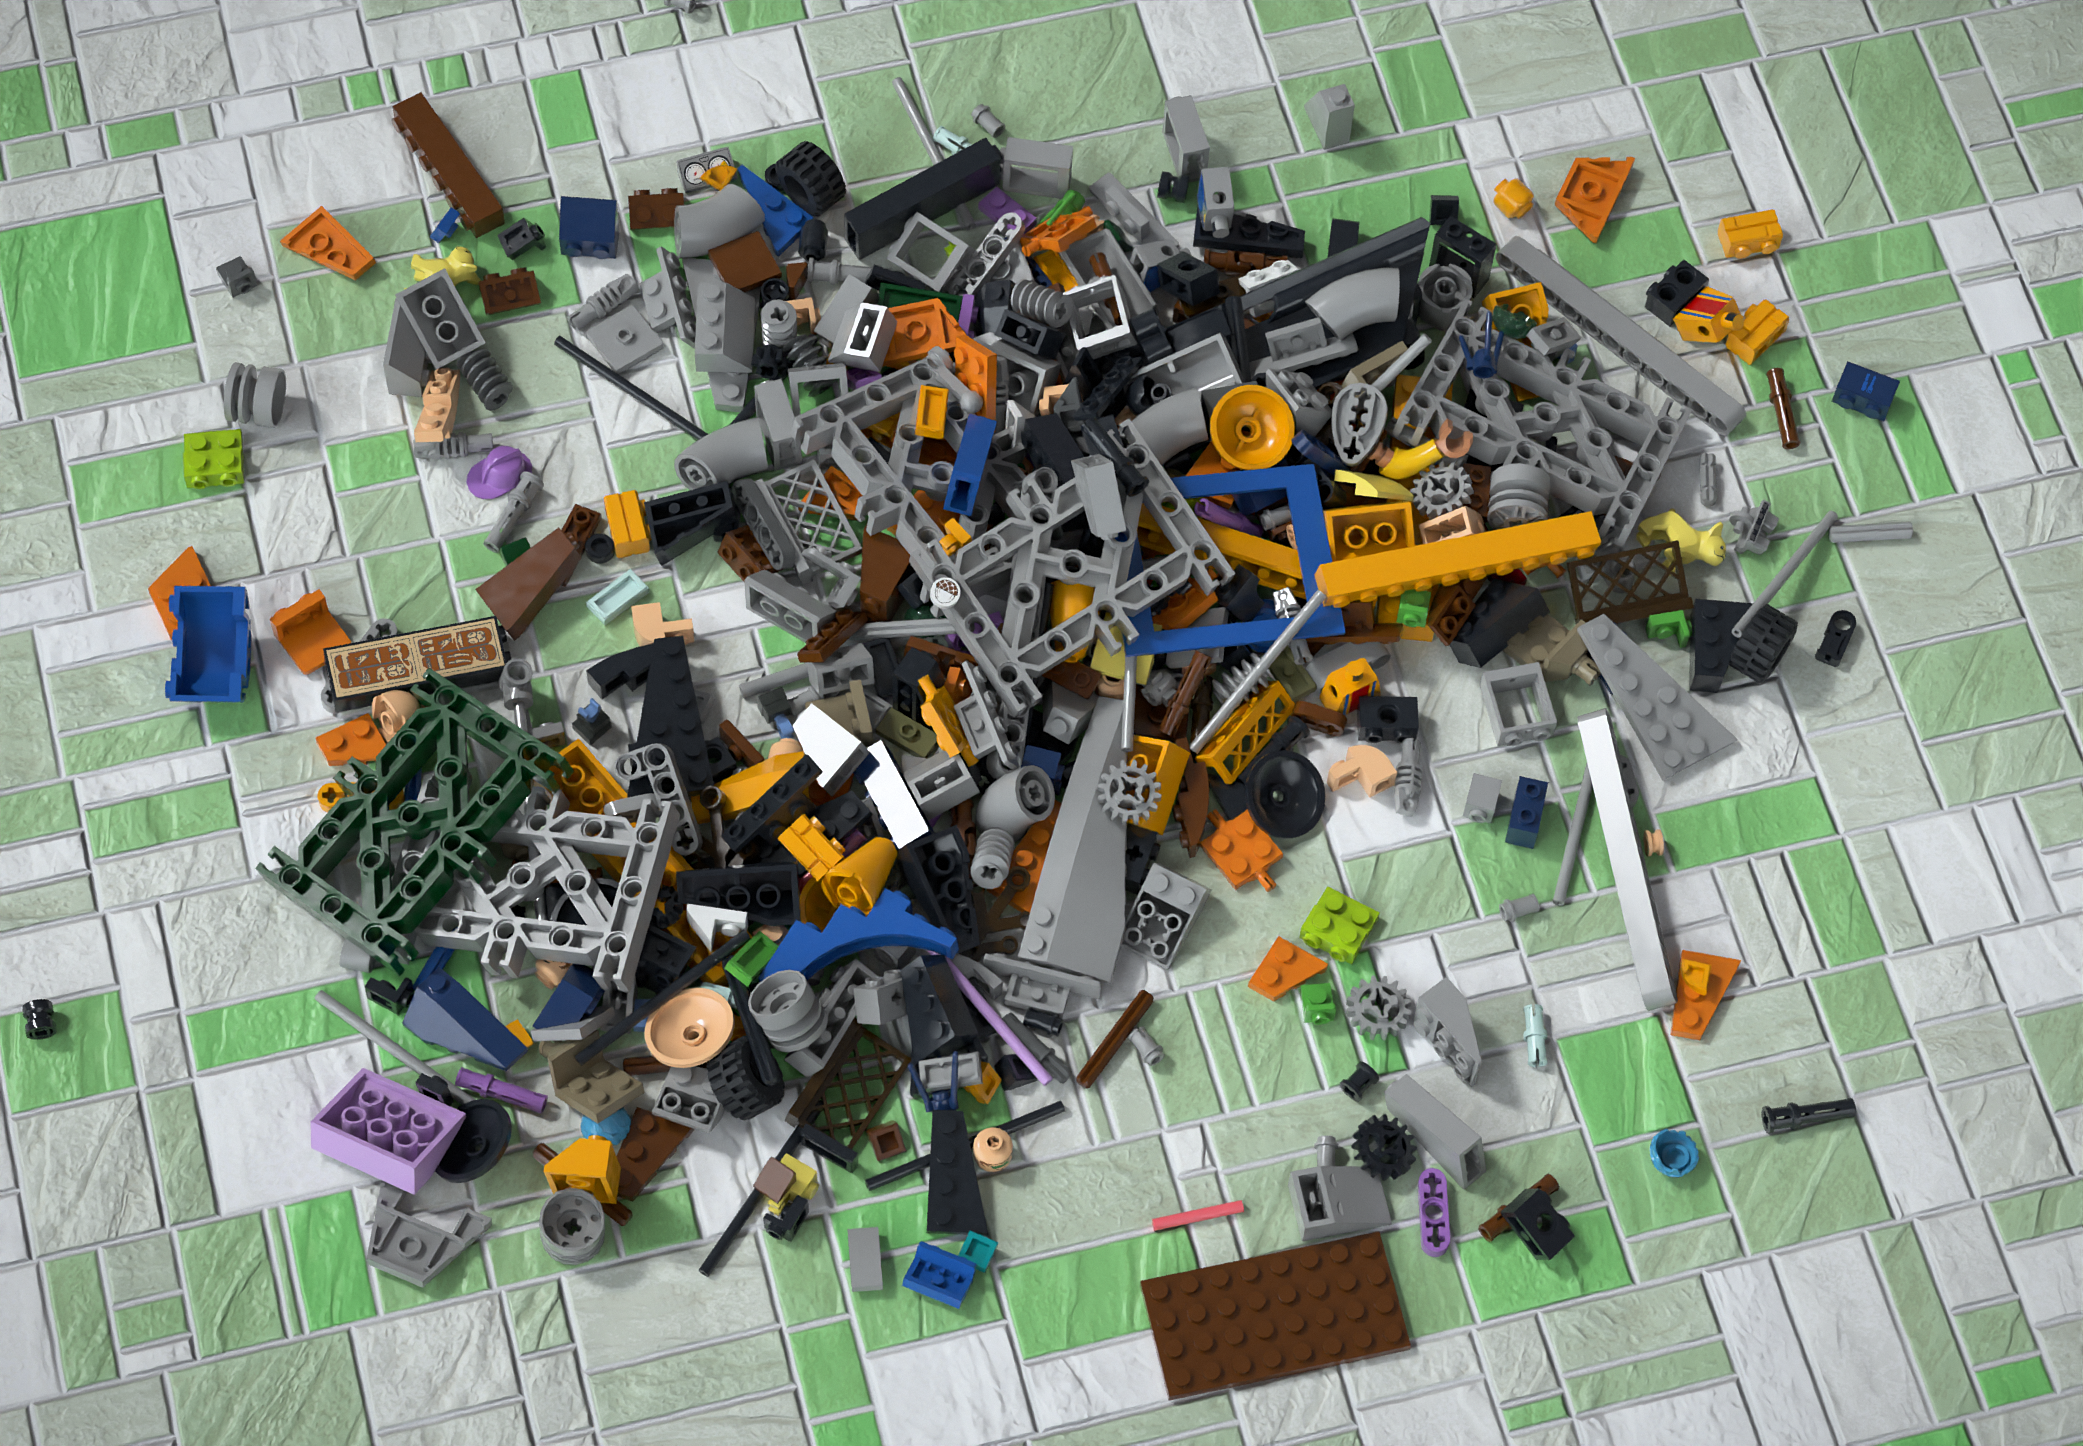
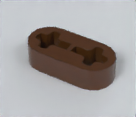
M1306 701L1296 702L1291 716L1301 719L1309 729L1332 736H1341L1348 721L1346 716L1338 711Z

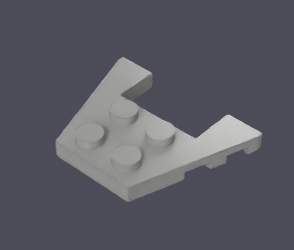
M381 1180L376 1214L368 1247L367 1264L423 1288L490 1228L492 1218L466 1208L454 1231L449 1233L397 1211L407 1191Z

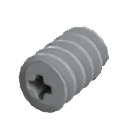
M1022 279L1015 284L1012 290L1011 306L1014 312L1026 315L1051 327L1058 328L1063 326L1070 319L1073 312L1074 304L1072 298L1054 289Z
M772 300L762 308L763 346L772 344L783 349L787 342L797 337L796 310L787 301ZM783 350L782 357H787L790 352Z
M1251 653V664L1244 659L1241 660L1243 670L1232 666L1233 677L1222 673V684L1215 679L1212 680L1214 688L1212 692L1221 705L1227 701L1261 659L1259 656ZM1269 669L1265 671L1252 687L1251 691L1255 694L1259 693L1258 683L1267 688L1269 686L1267 677L1269 676L1275 680ZM1247 693L1243 699L1248 701L1250 699L1249 694Z
M989 829L983 832L977 840L971 866V876L973 881L983 888L994 889L1000 887L1003 880L1009 874L1014 850V839L1007 831Z

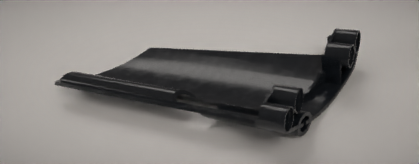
M1420 217L1239 296L1242 299L1243 312L1269 300H1273L1275 303L1274 311L1269 319L1245 329L1249 362L1271 356L1265 333L1317 318L1305 302L1317 291L1345 276L1378 268L1399 269V304L1395 322H1380L1362 327L1353 332L1358 346L1357 352L1345 357L1324 361L1319 365L1300 368L1294 372L1307 374L1313 380L1312 385L1318 390L1322 385L1334 382L1348 375L1352 368L1403 341L1431 223ZM1225 303L1168 328L1162 326L1156 308L1130 318V323L1141 347L1144 367L1176 353L1167 332L1193 319L1221 309L1224 310L1227 317ZM1322 323L1325 339L1335 337ZM1211 434L1208 435V440L1189 446L1177 453L1164 464V468L1176 469L1181 473L1191 469L1194 463L1190 454L1208 446L1212 441Z

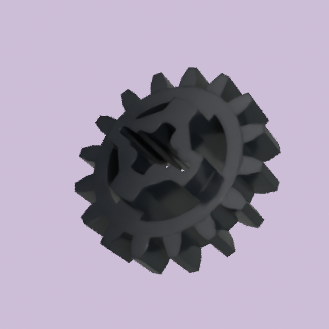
M1383 1114L1380 1118L1372 1115L1368 1120L1363 1121L1352 1136L1357 1141L1351 1145L1352 1149L1359 1152L1354 1159L1363 1161L1361 1169H1371L1372 1178L1380 1174L1382 1181H1386L1390 1176L1393 1180H1396L1411 1169L1410 1165L1416 1161V1157L1412 1154L1418 1150L1417 1146L1410 1144V1141L1415 1138L1414 1135H1407L1405 1133L1408 1126L1405 1124L1399 1127L1397 1125L1398 1118L1396 1117L1388 1121L1387 1114ZM1387 1144V1147L1385 1148V1150H1384V1151H1381V1149L1384 1147V1145Z

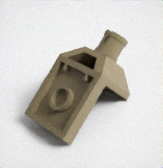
M1401 341L1359 364L1349 371L1341 386L1344 389L1355 383L1372 385L1408 348ZM1363 408L1356 415V418L1361 420L1362 414H1367L1368 411Z
M1547 614L1544 618L1539 615L1528 624V631L1523 635L1520 632L1507 641L1509 646L1503 650L1520 665L1539 662L1545 682L1565 680L1572 674H1575L1591 686L1594 683L1593 679L1597 680L1601 675L1596 663L1587 655L1588 649L1577 631L1579 626L1585 624L1583 620H1580L1570 631Z
M595 1030L582 1040L541 1041L539 1053L543 1057L548 1058L555 1096L597 1124L645 1093L643 1083L605 1060L603 1051L582 1066L576 1061L574 1056L600 1037L598 1030Z

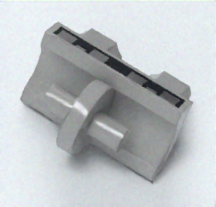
M1762 500L1759 507L1751 509L1742 507L1741 511H1733L1731 513L1729 521L1734 526L1733 531L1736 534H1740L1734 548L1735 551L1742 554L1748 549L1760 555L1767 550L1770 539L1759 532L1763 530L1769 534L1778 523L1779 518L1768 511L1771 503Z

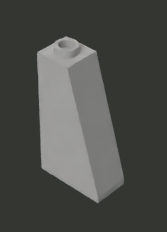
M1404 1075L1401 1079L1392 1082L1388 1086L1387 1090L1384 1091L1387 1109L1394 1117L1398 1118L1402 1125L1406 1124L1408 1126V1132L1414 1135L1415 1139L1459 1186L1465 1190L1486 1172L1481 1136L1409 1075Z

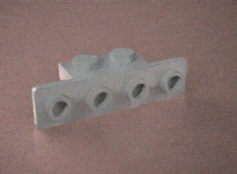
M1111 173L1105 174L1089 187L1090 192L1106 207L1109 214L1116 217L1126 231L1133 235L1141 244L1171 239L1176 247H1179V242Z
M661 246L656 251L662 271L639 283L652 330L659 333L676 323L680 339L695 349L696 325L691 315L693 312L692 306L685 293L686 283L680 275V261L675 253L669 252Z
M1319 317L1267 332L1265 335L1271 356L1249 362L1251 380L1256 374L1265 373L1269 368L1285 369L1289 372H1294L1297 369L1310 365H1319L1330 359L1348 356L1358 351L1354 335L1351 333L1342 341L1337 337L1325 339Z
M968 661L963 662L962 666L974 695L954 705V709L974 757L980 759L998 750L1004 765L1013 770L1019 768L1016 760L1018 752L1014 744L1008 741L1005 734L1008 731L1006 723L1001 716L997 715L995 710L997 706L996 699L990 691H987L984 684L987 681L986 675L980 666H975Z
M986 953L984 955V967L995 974L1011 977L1004 999L1005 1005L1028 1010L1030 1007L1051 1016L1058 1014L1059 1018L1062 1019L1070 992L1099 999L1101 982L1096 981L1091 976H1075L1067 974L1065 970L1060 968L1047 969L1039 967L1031 961L1024 960L1019 962L1011 960L1006 955L1000 953L992 955Z

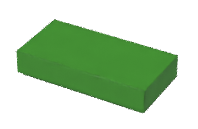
M759 931L728 961L724 969L748 987L762 973L779 946Z

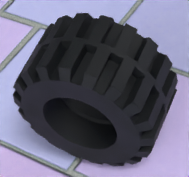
M801 142L775 164L777 177L785 193L793 203L811 216H820L846 194V185L840 170L829 155L812 142Z
M1769 604L1761 607L1735 645L1729 665L1757 683H1762L1772 674L1786 653L1797 632L1798 622Z
M742 1036L726 1045L716 1057L707 1063L708 1080L717 1100L733 1117H739L740 1120L744 1121L779 1104L782 1101L781 1098L784 1097L783 1089L785 1088L782 1078L783 1074L775 1058L774 1061L780 1075V1082L773 1086H766L763 1083L747 1036Z

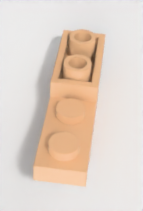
M439 368L431 372L422 395L424 407L414 430L415 442H442L444 439L451 437L458 406L460 370Z

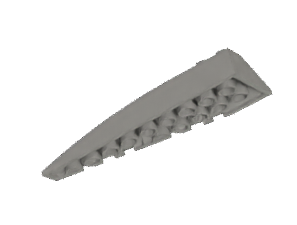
M1099 696L1060 807L1018 957L1020 961H1031L1039 967L1047 969L1060 968L1065 970L1067 974L1075 976L1088 975L1101 983L1111 984L1126 930L1125 851L1127 850V823L1122 825L1121 817H1117L1116 820L1112 821L1111 811L1107 813L1102 812L1103 806L1106 803H1098V796L1103 793L1097 791L1098 784L1104 783L1101 780L1103 773L1111 775L1109 772L1111 765L1119 769L1122 760L1127 763L1128 752L1121 750L1123 700ZM1114 782L1109 789L1110 797L1117 792Z

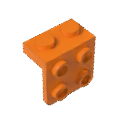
M320 589L303 595L298 602L288 608L278 610L270 618L274 636L304 675H308L325 665L323 648L351 643L349 637L329 612L326 597Z

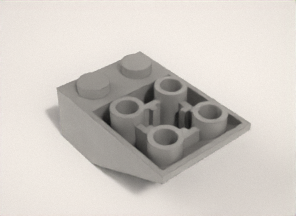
M1153 863L1126 918V930L1121 946L1168 970L1200 916L1212 889L1160 863Z
M1446 977L1419 997L1413 1019L1414 1027L1421 1036H1426L1433 1043V1048L1442 1059L1446 1058L1453 1066L1456 1076L1461 1081H1466L1472 1087L1475 1085L1482 1060L1467 1000Z
M1318 1166L1290 1172L1288 1188L1302 1242L1392 1225L1380 1175L1377 1174L1372 1178L1371 1169L1362 1170L1360 1166Z

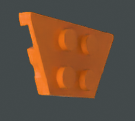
M1589 157L1575 158L1558 193L1555 206L1593 243H1597L1634 165V157H1626V161H1610V157H1599L1597 159Z
M939 298L888 308L897 320V325L882 367L926 358L928 351L935 346H939L943 350L945 349L948 353L954 352L956 337L966 335V333L959 326L955 318L950 315Z
M193 546L188 547L148 588L170 640H172L173 630L178 629V620L173 615V612L169 611V596L174 595V586H211Z

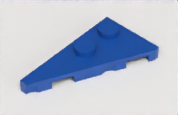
M741 165L737 168L741 177V183L744 189L762 208L765 214V221L762 223L763 230L773 245L775 255L779 257L800 237L801 228L805 222L814 219V217L744 165Z

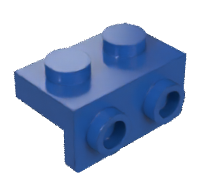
M921 1241L917 1246L915 1258L903 1279L902 1286L959 1309L973 1283L977 1264L964 1257H959L937 1246Z

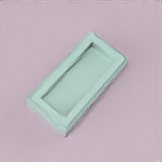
M629 569L586 602V606L604 625H607L647 595L649 587Z

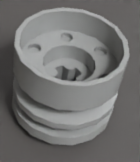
M233 363L224 389L225 419L230 422H236L239 418L241 423L246 424L253 413L256 425L276 428L281 420L286 398L285 371L280 368L264 366L257 378V371L254 365L248 364L245 368L243 363Z
M1522 463L1507 464L1493 471L1490 480L1489 494L1491 498L1488 504L1489 511L1487 516L1489 525L1498 530L1548 520V500L1551 486L1549 474L1541 468Z
M785 970L776 972L761 981L750 994L748 1001L749 1010L757 1023L762 1027L770 1044L777 1051L792 1052L805 1048L818 1039L826 1029L828 1022L827 1012L821 1005L820 1000L814 995L813 989L805 976L799 971Z
M575 1188L557 1191L549 1197L540 1211L539 1219L540 1238L544 1250L552 1259L569 1265L587 1262L598 1254L604 1243L605 1215L600 1202L592 1194ZM572 1226H576L577 1231L573 1233V1236L568 1235L567 1230H571Z

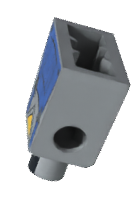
M1229 167L1201 170L1197 203L1202 227L1205 231L1212 230L1213 236L1216 238H1223L1229 235V228H1231L1234 201Z
M1165 239L1134 246L1130 263L1151 294L1161 289L1157 264L1183 251L1190 255L1191 252L1188 248L1178 250L1173 240Z

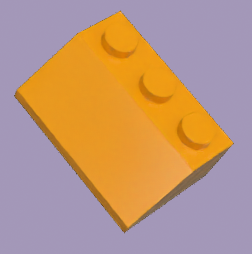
M1396 501L1323 510L1332 562L1415 546L1411 502Z
M1134 735L1133 751L1128 752L1126 765L1131 766L1133 760H1136L1137 768L1141 769L1144 764L1148 765L1146 773L1155 772L1157 774L1153 783H1161V789L1156 792L1162 795L1161 801L1154 802L1158 806L1157 811L1152 812L1148 810L1150 814L1149 819L1146 821L1140 816L1136 826L1158 832L1157 835L1163 836L1190 752L1170 741ZM1127 775L1128 777L1137 778L1133 775ZM1148 788L1141 794L1145 803L1149 798ZM1134 790L1126 791V795L1131 794L1134 797ZM1132 819L1127 820V823L1135 825Z
M591 1135L588 1139L579 1138L544 1166L543 1172L553 1194L567 1188L582 1189L592 1194L601 1203L616 1204L621 1167L612 1143L607 1138L598 1135Z

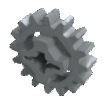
M1443 461L1440 462L1439 468L1430 465L1429 472L1420 471L1419 473L1422 478L1414 479L1413 483L1416 488L1410 489V492L1414 495L1412 502L1415 508L1418 509L1421 516L1427 514L1429 520L1463 507L1464 503L1471 504L1472 501L1469 495L1474 494L1469 474H1466L1463 467L1457 469L1454 462L1446 467Z
M1122 760L1119 769L1114 765L1109 767L1111 775L1106 773L1101 775V780L1104 783L1098 784L1097 791L1103 794L1099 795L1097 800L1098 803H1106L1103 806L1102 812L1107 813L1111 811L1112 821L1116 820L1117 817H1121L1122 825H1126L1128 819H1132L1133 823L1138 825L1140 816L1146 821L1149 819L1150 814L1148 810L1152 812L1157 811L1158 806L1154 802L1161 801L1162 795L1156 792L1161 789V783H1153L1157 774L1155 772L1147 774L1148 765L1144 764L1140 769L1137 768L1136 760L1132 761L1131 766H1127L1125 761ZM1127 775H1133L1137 778L1128 777ZM1114 782L1117 792L1110 797L1109 789ZM1148 788L1149 798L1145 803L1141 794ZM1124 790H1134V797L1131 794L1124 795ZM1121 807L1131 808L1132 810H1124Z
M1374 975L1371 976L1370 983L1361 979L1359 988L1353 986L1350 993L1351 996L1347 998L1346 1005L1349 1008H1347L1346 1017H1353L1351 1019V1027L1359 1025V1035L1362 1036L1367 1031L1370 1033V1040H1374L1376 1034H1380L1382 1040H1386L1387 1033L1389 1032L1396 1037L1399 1031L1398 1027L1405 1029L1407 1025L1406 1019H1410L1411 1010L1408 1009L1411 1006V999H1404L1407 993L1406 988L1398 990L1397 980L1392 984H1388L1387 976H1384L1381 982H1377ZM1369 994L1368 999H1362L1365 995ZM1398 1013L1392 1021L1388 1022L1389 1017H1393Z

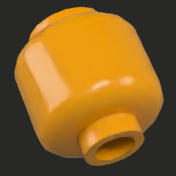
M1505 178L1494 189L1497 194L1493 199V203L1507 218L1517 217V219H1520L1534 206L1532 202L1534 198L1533 192L1520 179L1515 178L1509 182Z

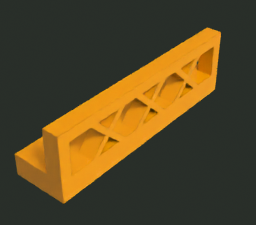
M1268 681L1269 686L1267 688L1259 683V693L1251 692L1249 694L1250 699L1243 701L1195 757L1196 762L1205 761L1206 767H1214L1226 784H1232L1293 711L1295 703L1279 681ZM1279 697L1285 707L1279 714H1274L1275 700ZM1262 716L1266 717V730L1263 733H1258V720ZM1245 736H1250V749L1247 752H1242V739ZM1228 755H1234L1233 769L1229 772L1223 761Z

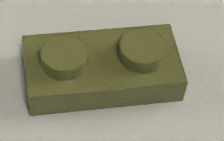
M1287 645L1268 669L1295 703L1315 692L1317 685L1303 665L1295 664L1292 650Z

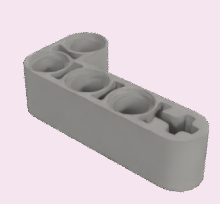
M656 743L619 756L615 762V772L624 780H637L648 776L662 813L664 808L660 807L662 801L672 802L674 806L680 805L684 809V818L678 822L677 827L689 824L690 828H685L684 831L687 837H693L694 842L690 843V849L688 846H682L681 841L685 840L683 830L676 831L672 843L674 850L681 855H692L699 852L703 844L702 835L671 748L667 745ZM656 749H661L665 754V760L659 766L652 761V753ZM630 758L637 763V770L633 775H628L624 770V763ZM666 777L672 778L675 783L674 790L669 794L665 793L661 787V783Z

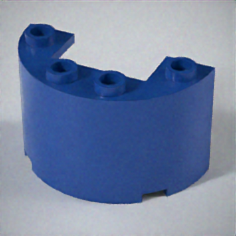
M174 586V595L169 596V611L173 612V615L178 620V629H174L172 634L173 647H177L176 658H172L170 681L166 680L165 696L169 698L170 702L243 703L245 701L246 693H242V688H248L252 649L251 619H249L245 612V609L250 608L246 587Z

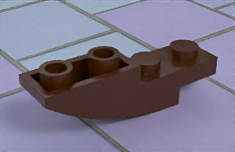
M1490 574L1476 581H1471L1470 578H1467L1451 586L1440 584L1431 604L1428 626L1445 646L1451 644L1476 606L1472 600Z
M1187 738L1175 740L1177 746L1190 752ZM1190 752L1178 788L1179 793H1177L1176 805L1172 806L1175 822H1180L1182 831H1179L1182 849L1187 848L1189 858H1193L1199 850L1200 842L1205 832L1209 805V783L1205 761L1193 763Z

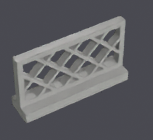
M815 459L766 482L762 478L755 481L795 551L793 569L802 586L812 582V576L825 571V569L817 564L813 566L810 560L801 555L804 547L817 548L819 546L835 555L831 559L836 563L844 562L862 553V547ZM811 470L814 471L816 478L813 485L799 482L802 474ZM781 484L791 486L787 497L776 495L772 488ZM796 488L810 491L806 503L792 499ZM815 493L828 497L825 508L811 504ZM789 505L803 508L799 520L787 517L786 513ZM808 510L822 513L818 525L804 521ZM827 515L839 518L840 523L837 530L823 527ZM801 527L815 531L811 542L798 538ZM820 532L834 536L830 548L816 544ZM839 538L850 540L854 546L846 551L835 549Z

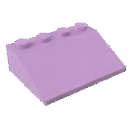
M362 1068L311 1121V1148L415 1195L432 1177L464 1122L466 1113Z

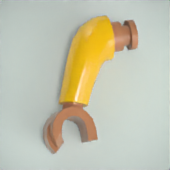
M1447 418L1439 429L1438 440L1434 438L1409 450H1402L1398 447L1390 449L1387 446L1383 448V443L1378 441L1367 458L1369 460L1375 459V464L1379 466L1378 472L1381 475L1396 480L1404 479L1424 470L1444 456L1450 458L1463 457L1473 443V433L1465 431L1457 439L1449 438L1448 435L1453 430V422Z

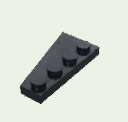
M1197 204L1193 247L1255 252L1276 256L1285 255L1295 258L1303 257L1305 230L1274 221L1269 223L1261 222L1257 219V216L1246 214L1244 217L1233 213L1229 235L1223 238H1216L1213 236L1212 230L1205 231L1203 229Z
M932 1110L927 1233L968 1235L969 1231H973L977 1234L988 1236L963 1111Z

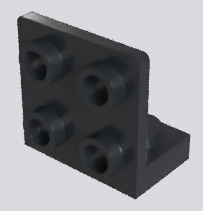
M649 924L635 972L637 987H645L657 995L683 975L696 954V947Z

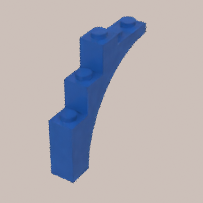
M885 888L867 917L863 911L854 906L848 908L840 904L822 933L816 925L810 922L804 924L796 920L758 980L760 983L766 977L785 970L799 971L808 980L820 969L841 957L861 950L883 946H909L933 951L950 959L955 957L959 948L957 938L952 931L945 927L937 928L931 925L920 914L915 913L913 915L912 904L907 895L897 890L892 892Z

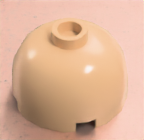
M393 690L373 698V720L379 718L381 727L377 729L386 745L417 709L425 708L409 692Z

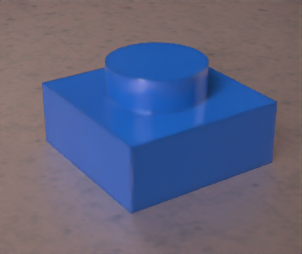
M451 207L434 229L430 238L437 243L444 236L450 238L459 226L455 223V220L460 213Z

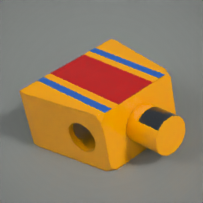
M1707 286L1673 318L1684 341L1717 343L1731 330L1739 331L1744 325V317L1741 315L1735 299L1728 294Z
M1360 658L1331 672L1326 679L1319 699L1324 707L1347 715L1357 710L1359 696H1381L1379 679L1367 660Z

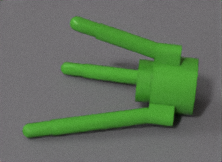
M1068 190L1063 198L1057 202L1055 207L1036 226L1049 219L1047 225L1051 226L1060 215L1078 212L1084 206L1085 198L1075 190Z

